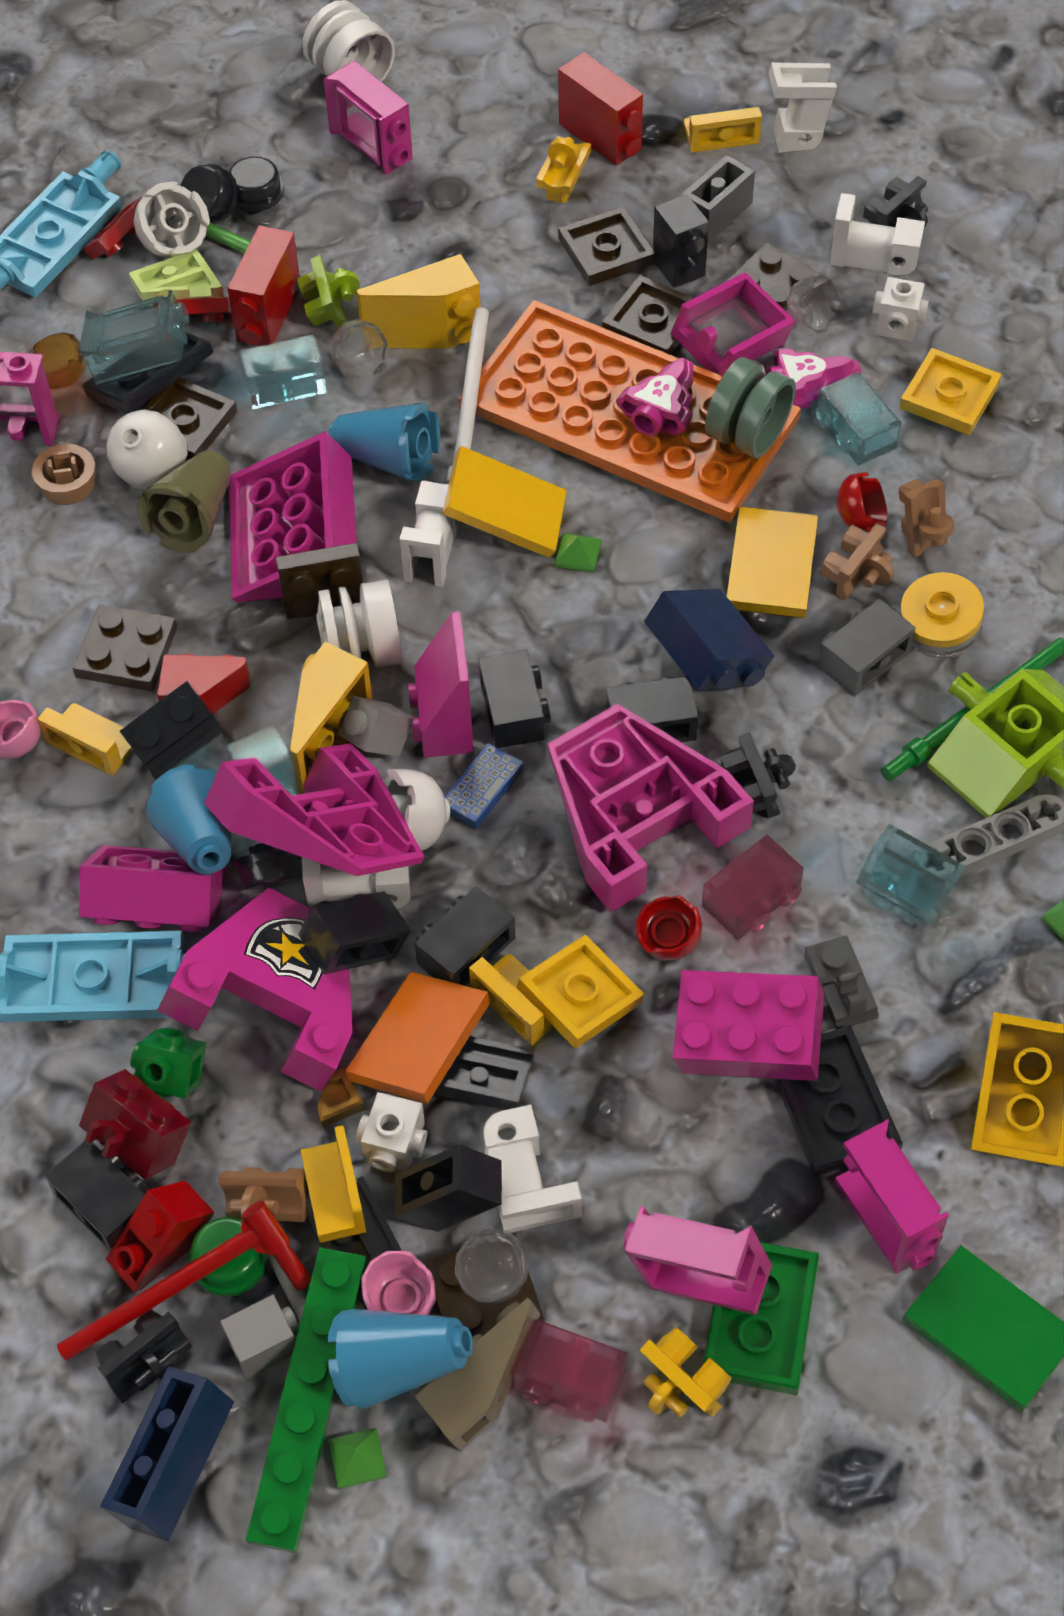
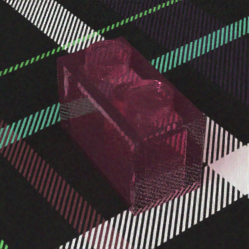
M767 834L703 884L702 907L739 940L749 931L754 933L760 930L767 923L772 912L781 905L783 907L791 905L802 892L801 883L804 867Z
M535 1319L514 1371L515 1389L521 1390L520 1394L524 1398L536 1404L547 1405L548 1401L566 1407V1411L579 1420L594 1422L596 1418L607 1423L627 1370L628 1352Z

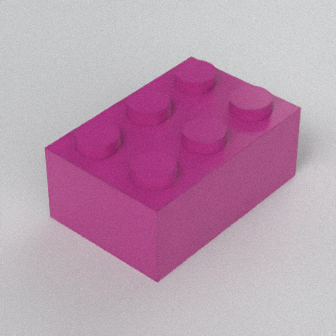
M681 970L672 1057L681 1073L818 1081L824 991L819 977Z

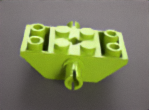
M1021 669L991 694L971 678L967 672H963L961 678L958 676L952 682L948 692L966 705L970 711L958 722L929 760L927 767L985 818L1001 812L1042 777L1049 776L1064 789V687L1044 670Z

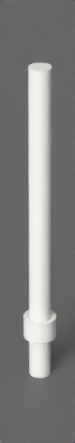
M481 307L476 308L473 315L455 453L460 446L471 449L489 311ZM450 466V467L448 468V475H447V484H448V485H449V480H450V476H451L452 466Z

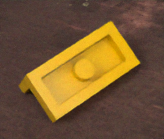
M759 107L693 115L690 118H685L683 127L691 153L760 144L762 114Z
M72 703L63 714L47 707L37 719L46 743L111 776H114L133 752L131 746L120 733V730L124 728L123 726L76 703Z
M506 954L493 966L481 957L469 967L470 987L488 992L491 1001L489 1007L528 1044L534 1045L554 1026L517 989L518 978L529 970L512 954Z
M344 1125L334 1127L337 1142L300 1150L320 1243L366 1232Z

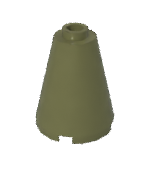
M210 450L202 451L148 487L137 503V516L143 529L148 534L153 531L162 539L159 544L167 549L179 553H193L199 550L201 546L208 542L212 535L231 476V468L227 460L217 452Z

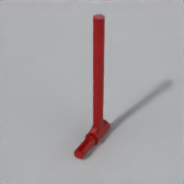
M258 1201L250 1205L242 1213L240 1225L242 1232L57 1344V1348L63 1359L68 1361L251 1248H254L259 1253L268 1254L269 1256L273 1255L298 1291L306 1288L310 1284L312 1277L290 1247L289 1237L264 1201Z

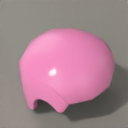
M19 700L0 702V758L3 760L20 758L32 751L39 741L41 729L37 720L38 714L28 702L24 703Z
M406 1250L385 1251L371 1260L362 1276V1297L367 1310L429 1315L436 1301L435 1283L431 1271L412 1252Z

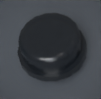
M256 156L242 158L229 169L236 179L238 189L236 208L244 211L259 212L275 206L282 199L285 190L284 181L276 165L269 159Z
M216 164L198 165L191 168L181 182L180 186L185 187L190 192L195 191L199 194L207 206L210 223L218 224L223 222L233 212L237 203L238 189L236 179L226 168Z
M264 843L249 847L250 855L233 861L234 870L240 872L242 887L247 890L279 887L300 881L303 878L301 856L270 845L267 846Z

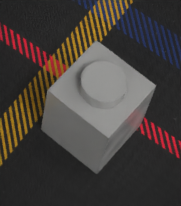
M353 696L338 735L363 751L400 757L414 718L387 702Z
M274 1294L220 1321L227 1341L246 1379L292 1356L295 1345L294 1336L298 1333L299 1325L289 1306L280 1309Z

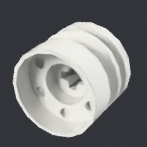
M346 0L334 1L322 7L312 17L306 27L302 41L303 54L307 60L326 76L331 75L355 60L382 82L390 71L395 57L394 42L389 34L375 22H372L355 4Z
M388 579L362 583L360 585V603L352 604L345 586L339 587L341 606L332 607L328 589L318 591L319 604L316 617L321 646L324 642H327L360 659L361 652L369 651L376 668L403 664L397 619Z

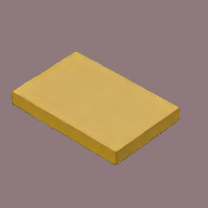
M460 446L455 453L442 514L551 558L557 548L567 490L464 446Z
M739 507L727 598L737 610L806 618L818 515Z

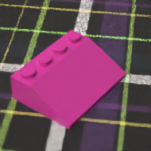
M326 431L231 474L229 479L232 599L235 602L283 598L276 557L357 543L352 457Z

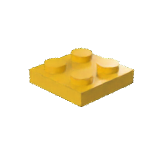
M931 348L902 395L899 409L971 435L999 387L1002 374Z
M586 934L519 977L517 989L544 1014V1017L575 1049L642 1004L644 993Z

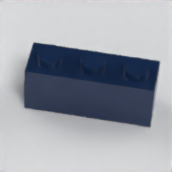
M168 1366L100 1507L128 1528L169 1542L234 1401L208 1378Z

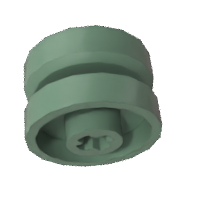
M746 357L738 358L724 373L709 403L705 418V432L707 436L724 444H730L735 440L738 451L753 458H761L776 442L789 417L796 392L794 379L777 371H771L766 375L762 364Z

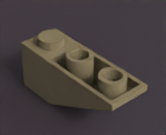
M526 1298L521 1304L514 1302L508 1305L497 1316L496 1322L498 1324L484 1336L478 1334L472 1337L473 1351L463 1368L421 1385L422 1390L414 1396L450 1442L460 1451L500 1415L540 1317L539 1311L529 1298Z

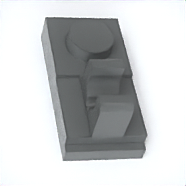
M847 935L805 947L804 957L812 976L819 977L824 991V1004L835 1029L878 1019V1006Z

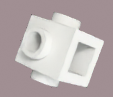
M887 277L884 292H876L872 313L879 314L876 335L913 342L917 323H924L929 300L922 299L925 283Z
M377 1092L370 1116L363 1115L357 1129L356 1142L361 1143L364 1161L378 1170L393 1172L395 1169L403 1170L410 1167L413 1157L420 1158L427 1138V1131L423 1130L425 1121L422 1103Z

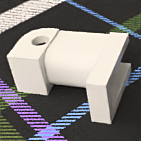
M771 62L768 75L774 97L790 98L787 108H778L773 125L779 153L815 149L820 144L837 89L836 83H827L831 71L830 63ZM805 134H810V136L806 139Z
M841 193L835 218L830 265L875 270L892 275H906L914 271L918 262L925 221L898 217L896 227L853 221L856 195ZM902 257L905 261L897 262L893 258Z
M421 481L415 502L417 518L415 527H403L400 536L404 582L412 583L418 558L426 557L433 559L435 586L443 587L447 562L460 521L442 514L448 484Z
M302 857L303 882L309 908L322 901L333 902L352 898L358 894L367 895L385 891L387 895H391L389 898L397 909L405 906L410 901L409 866L355 876Z
M532 1105L503 1110L493 1114L484 1126L485 1154L502 1160V1205L498 1206L503 1233L507 1234L582 1217V1198L577 1181L543 1189L536 1156L540 1155L539 1133Z

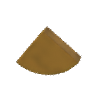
M346 1066L333 1073L320 1095L318 1113L322 1128L365 1110L364 1103L354 1082L348 1080L345 1072Z

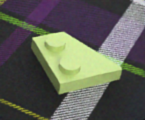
M197 248L190 253L174 256L129 273L131 284L144 304H153V301L224 297L222 285Z

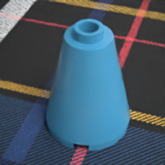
M425 403L342 414L331 423L328 434L352 459L412 482H421L429 477L435 466L429 464L431 454L439 453L440 448L438 416L436 412L429 411L430 405Z
M182 765L168 770L155 780L151 787L152 793L148 802L146 801L148 819L154 830L194 871L202 874L215 873L224 868L230 860L232 834L204 804L217 771L207 767L208 770L195 768L194 765Z
M350 1309L341 1311L333 1319L328 1334V1343L336 1342V1358L328 1360L329 1372L334 1388L345 1405L348 1407L357 1406V1409H368L459 1370L466 1365L467 1359L473 1351V1340L469 1329L463 1326L459 1319L454 1317Z

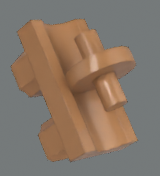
M914 479L899 487V500L905 504V516L901 520L902 533L907 536L908 553L916 558L929 547L948 543V537L954 532V520L946 514L944 483L939 479H935L924 484L919 479Z
M876 523L871 531L868 532L851 525L844 534L840 548L852 554L850 558L831 551L824 559L821 574L837 584L836 596L846 601L861 581L868 588L872 587L873 584L879 586L889 584L894 576V570L890 565L892 557L890 554L883 552L880 540L886 534L887 528Z
M246 1167L243 1171H223L218 1177L219 1185L225 1194L226 1217L242 1220V1213L250 1205L258 1201L265 1202L277 1221L304 1222L309 1216L306 1195L309 1193L303 1168H288L285 1172H265L259 1167Z

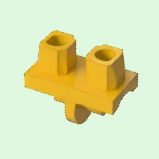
M557 136L551 142L548 148V156L536 178V187L546 189V198L548 200L560 203L567 202L591 153L590 143L574 144L575 142L572 138Z
M677 1327L663 1336L657 1344L649 1339L639 1350L669 1378L666 1382H663L652 1373L645 1379L644 1385L654 1393L649 1401L648 1408L655 1415L669 1408L680 1418L689 1409V1406L679 1397V1394L683 1391L704 1412L714 1417L723 1407L717 1399L723 1394L732 1377L711 1358L691 1377L681 1366L698 1346Z

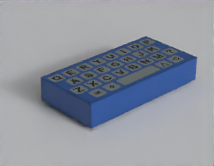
M488 743L444 797L450 805V816L476 830L521 774L523 762Z

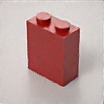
M585 52L558 68L559 124L584 143H590L592 149L615 166L636 155L642 149L643 94Z
M258 226L227 287L236 341L272 348L300 290L297 281L300 273L294 232Z

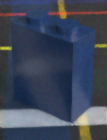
M721 589L663 591L644 620L645 624L697 691L754 686L762 680L765 675V669L774 658L772 652Z

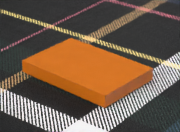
M410 971L345 1072L348 1080L428 1104L491 1003L488 992Z

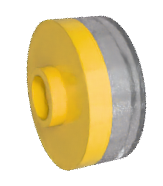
M932 573L917 579L906 589L901 601V616L916 627L912 648L917 652L935 658L954 657L974 646L982 633L983 597L978 588L968 579L953 573Z

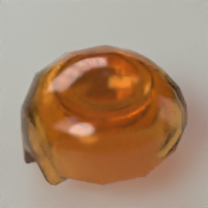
M62 332L49 335L33 346L34 354H43L42 363L50 389L61 390L77 383L86 369L87 361L84 350L74 334Z

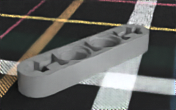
M1039 795L933 840L922 846L917 853L914 870L916 876L921 882L930 886L944 885L1060 834L1064 828V802L1054 795ZM1040 811H1043L1047 816L1053 814L1055 816L1054 821H1051L1048 817L1038 819ZM1002 825H1013L1020 830L1022 836L1018 839H1007L999 833L998 828ZM969 840L976 841L983 846L985 851L980 855H969L962 850L961 844ZM951 850L952 856L948 858L949 852ZM928 859H932L935 863L944 861L942 869H938L936 865L927 866Z

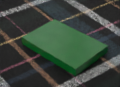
M760 1242L772 1264V1268L757 1314H749L713 1305L702 1366L711 1358L732 1377L729 1383L797 1396L819 1253Z
M962 1245L958 1247L905 1312L902 1319L907 1325L1020 1412L1025 1410L1064 1359V1322Z

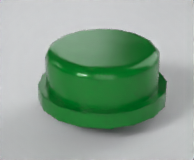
M233 1217L216 1218L205 1224L195 1235L189 1252V1263L242 1232L240 1228L242 1220ZM251 1248L196 1283L209 1294L221 1297L240 1295L253 1288L262 1278L268 1262L267 1254L256 1252L254 1248Z

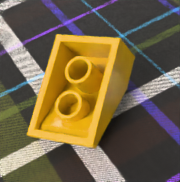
M461 254L357 290L362 343L365 348L449 349L463 343L470 342L474 310L481 307L480 284Z
M324 642L316 654H311L302 667L290 746L298 794L307 793L302 787L320 748L349 744V741L339 736L338 733L352 697L372 699L368 662L327 642Z
M997 1012L992 1013L971 1150L1064 1167V1024Z

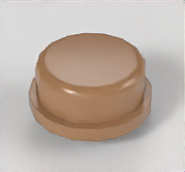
M59 444L49 447L38 455L33 462L31 474L35 486L46 499L59 505H71L82 501L94 489L97 468L92 454L84 447L75 444Z

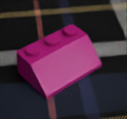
M102 845L80 865L79 917L93 918L94 923L101 925L117 924L119 920L136 921V926L141 928H158L162 924L179 925V929L183 931H203L205 927H210L219 916L229 862L224 868L215 873L202 874L194 871L174 850Z

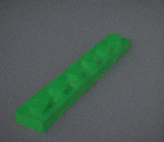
M319 1247L245 1540L248 1544L295 1554L298 1552L336 1395L328 1364L329 1359L336 1358V1342L328 1343V1334L333 1319L341 1311L357 1309L362 1288V1276L368 1263L366 1256Z

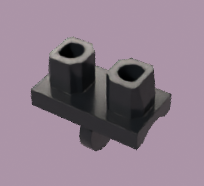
M896 176L885 188L884 198L888 202L883 201L877 196L871 197L865 203L863 218L872 224L896 227L898 217L925 221V228L928 223L926 214L928 206L922 202L921 190L926 186L927 181L917 176L913 181L907 183Z
M750 732L738 736L740 747L720 756L722 767L735 780L750 775L752 782L743 785L742 788L754 800L752 813L765 809L768 819L780 815L779 807L775 801L777 793L772 783H777L779 789H786L790 786L791 783L788 777L796 769L792 756L787 754L778 755L776 749L771 748L764 752L766 761L763 762Z
M149 1310L136 1320L133 1328L138 1336L125 1347L118 1340H110L96 1352V1356L101 1364L98 1370L122 1404L139 1390L142 1392L154 1381L160 1384L168 1366L173 1367L181 1360L180 1357L192 1348L191 1343L179 1327L178 1321L169 1311L161 1316L154 1310Z

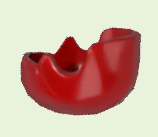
M867 472L849 475L842 481L837 494V510L844 524L849 528L851 525H854L868 532L871 531L876 523L886 528L888 522L887 506L879 480L877 478H864L869 476Z
M681 895L658 897L644 905L636 919V937L645 952L661 961H678L688 956L701 941L703 924L698 908Z

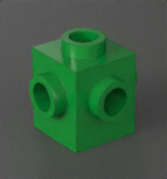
M155 1029L141 1042L136 1043L132 1051L130 1066L135 1069L134 1075L161 1098L175 1096L185 1099L200 1085L207 1042L184 1037V1033L177 1029Z

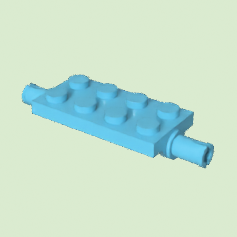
M104 150L88 168H82L75 176L62 171L0 235V291L5 285H9L36 298L122 208L120 196L109 192L104 186V183L121 168V162L113 152L109 154V150Z
M182 931L5 935L4 951L0 953V1022L170 1018L158 1012L157 1009L185 956Z

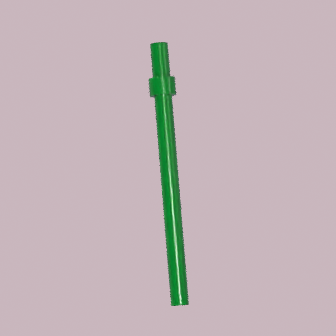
M1059 637L987 691L990 694L993 693L1021 669L1043 670L1064 654V639ZM967 706L963 707L923 738L916 737L903 746L902 753L881 768L882 776L891 782L910 767H919L930 759L932 751L946 740L958 722L970 709Z

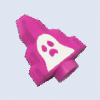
M785 348L774 350L775 366L769 367L767 374L771 371H777L794 379L796 392L793 405L804 409L811 407L813 400L826 397L830 389L846 386L860 377L862 370L859 362L852 358L843 356L821 358L812 352L797 353L794 349Z
M681 357L664 366L658 375L644 378L637 386L627 387L616 399V404L626 416L631 418V423L639 432L644 435L655 436L659 431L677 436L679 433L686 431L692 419V412L689 410L692 396L688 390L693 384V362Z

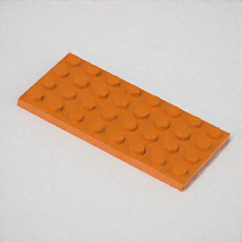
M533 300L482 366L475 415L731 523L739 511V507L743 505L800 419L801 408L792 405L789 417L776 442L761 458H753L738 451L735 440L730 444H724L707 436L705 432L706 414L715 389L723 376L693 364V384L688 390L692 396V403L689 408L692 412V419L686 431L679 433L677 436L659 431L655 436L644 435L633 426L631 418L626 416L622 409L618 407L616 399L627 387L637 386L644 378L658 375L664 366L679 358ZM463 393L458 398L459 409H461Z

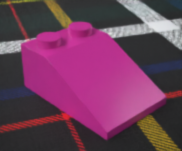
M460 611L451 612L415 664L416 683H408L410 708L419 709V717H413L414 742H422L424 758L474 753L469 678Z

